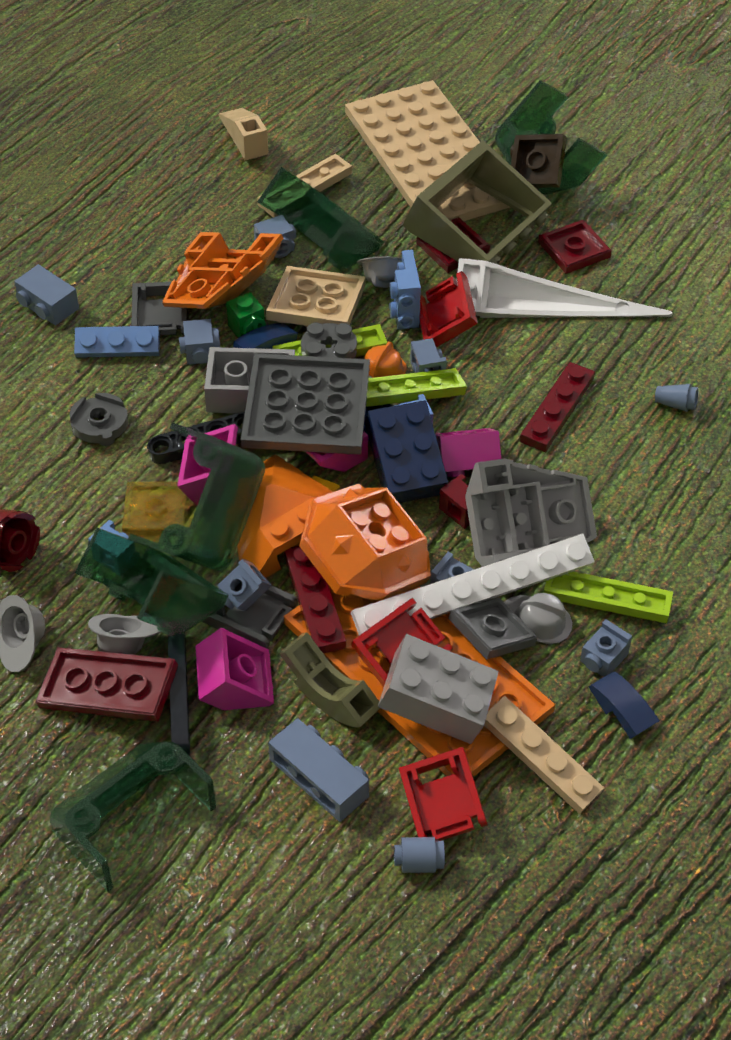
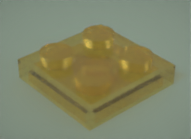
M127 481L122 532L128 536H184L187 496L177 487L178 482Z

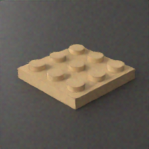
M287 266L266 310V320L299 324L306 327L315 322L321 324L347 323L350 325L366 286V278L364 276Z

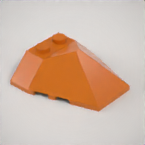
M200 232L184 253L186 260L184 264H180L177 268L179 276L177 280L171 282L162 302L164 307L207 309L225 304L227 301L238 297L266 271V268L273 261L282 243V234L260 233L247 250H235L228 248L221 233Z
M276 454L231 479L226 487V495L239 560L245 559L252 562L265 578L281 570L277 555L300 543L311 502L314 498L332 493L333 491Z

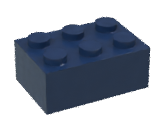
M427 401L368 411L365 426L381 488L387 487L399 503L439 496L440 489L448 484Z

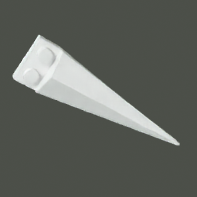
M459 258L457 273L462 271L467 276L475 313L480 318L670 317L673 315L669 310L582 290L488 261Z

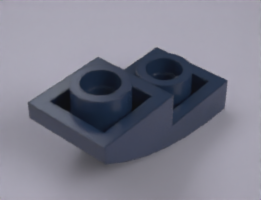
M285 323L266 325L242 335L234 341L233 347L272 349L274 345L297 341L298 333Z
M615 671L589 686L605 714L613 711L630 739L660 721L637 690Z

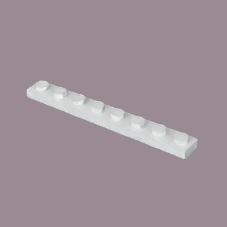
M580 534L351 611V616L360 636L411 598L417 604L412 610L407 612L410 616L422 608L429 618L433 619L451 613V610L481 603L591 566L595 561L584 534Z

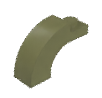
M308 632L301 634L279 653L297 677L293 680L297 687L319 709L340 723L352 727H361L380 709L378 707L379 700L365 681L352 680L339 672L328 661Z

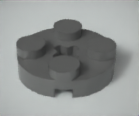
M311 323L307 327V332L301 338L302 356L354 359L357 354V338L352 332V327L347 323Z
M96 393L95 398L86 400L85 396L79 399L70 410L73 435L83 441L99 443L102 446L113 444L115 438L124 433L129 422L124 402L119 397L108 393ZM100 416H104V419H102V420H94V419H93V418H99Z

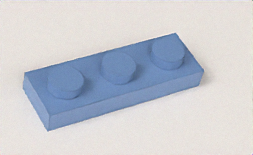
M159 326L75 327L74 354L76 357L159 356Z

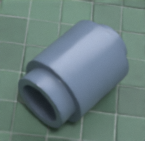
M401 837V844L394 845V866H401V873H435L436 869H444L445 850L443 840L435 841V837Z

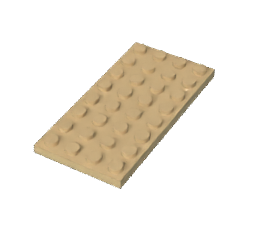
M433 80L345 104L346 115L410 207H412L420 193L480 143ZM467 182L437 209L450 221L457 217L466 221L510 207Z

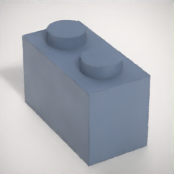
M39 264L14 281L18 302L23 307L33 310L41 319H46L55 326L79 309L76 288Z

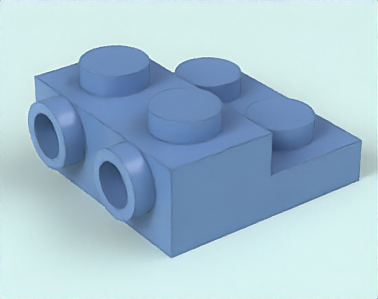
M413 250L402 251V262H397V270H395V282H390L391 299H394V302L389 303L391 319H396L397 329L419 328L421 286Z

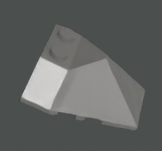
M505 458L475 463L465 499L474 554L481 567L580 534H584L587 543L597 537L587 477L558 470H547L532 464L525 465Z

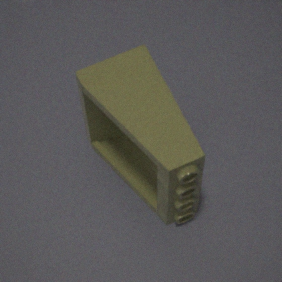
M482 140L417 196L403 226L410 233L459 262V258L498 264L501 261L500 256L503 254L508 256L518 245L516 242L519 239L524 241L534 230L532 227L535 224L540 227L549 217V214L546 212L552 203ZM467 182L527 217L488 254L437 209Z

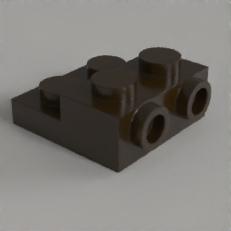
M564 134L515 135L514 144L510 149L511 166L538 191L540 188L560 187L567 137Z

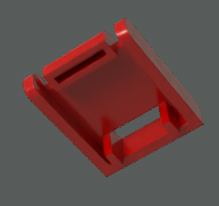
M462 271L456 274L457 280L451 276L427 290L426 297L430 303H427L422 295L420 296V324L423 339L433 338L436 347L478 324L469 281Z
M413 598L366 630L351 643V646L383 687L388 675L370 653L372 649L377 647L391 665L394 654L406 634L436 646L445 640V636L422 608L418 609L411 616L407 613L417 604ZM449 643L442 647L450 652L453 650Z
M463 747L399 767L418 837H428L426 834L432 832L435 841H441L475 830L472 818L478 817L481 827L488 826L467 754ZM450 764L454 774L422 784L420 774Z

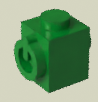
M251 292L226 302L228 326L237 338L252 330L266 326L264 308Z

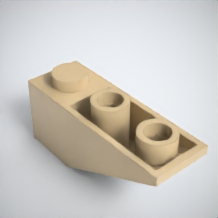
M244 108L219 114L221 121L244 160L268 154L267 129L257 114Z

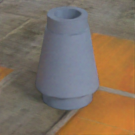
M692 384L657 386L655 403H661L662 405L685 412L696 410L699 390L698 387H692Z

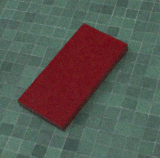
M57 647L35 703L39 708L158 722L178 664L175 659Z

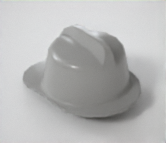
M369 257L360 259L357 263L362 265L366 281L373 283L375 287L388 288L390 287V282L395 281L397 262H402V257Z
M552 594L518 595L504 601L538 637L537 641L540 643H560L567 639L572 631L570 614L565 610L563 603Z
M9 595L0 603V658L4 667L11 672H20L28 666L34 655L35 648L45 632V619L41 611L37 607L28 604L24 598L18 595Z
M100 614L88 621V627L97 635L99 651L133 655L142 648L146 637L162 632L166 628V623L161 618L154 616Z

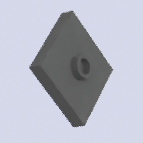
M500 598L451 610L448 618L486 659L532 647L538 638Z

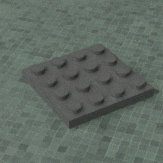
M254 353L241 434V448L361 455L370 360Z

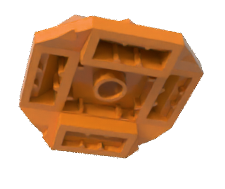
M358 483L314 498L311 502L299 546L335 594L349 596L351 593L365 599L381 601L423 585L431 577L427 538L387 487L365 488Z

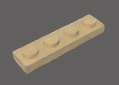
M335 153L257 197L258 206L273 218L351 175L352 165Z
M503 696L488 711L484 726L579 814L603 791L604 786L506 696Z

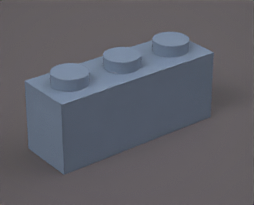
M297 718L268 742L269 760L339 822L344 820L369 797V778L366 772L361 767L350 764L339 748L327 744L312 725H305Z

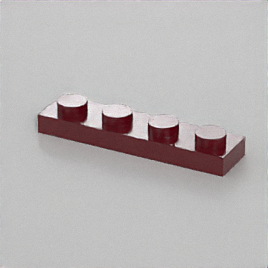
M569 362L520 434V442L546 453L593 382L595 371Z
M300 546L289 548L284 551V555L308 634L322 653L346 649V639L328 583Z

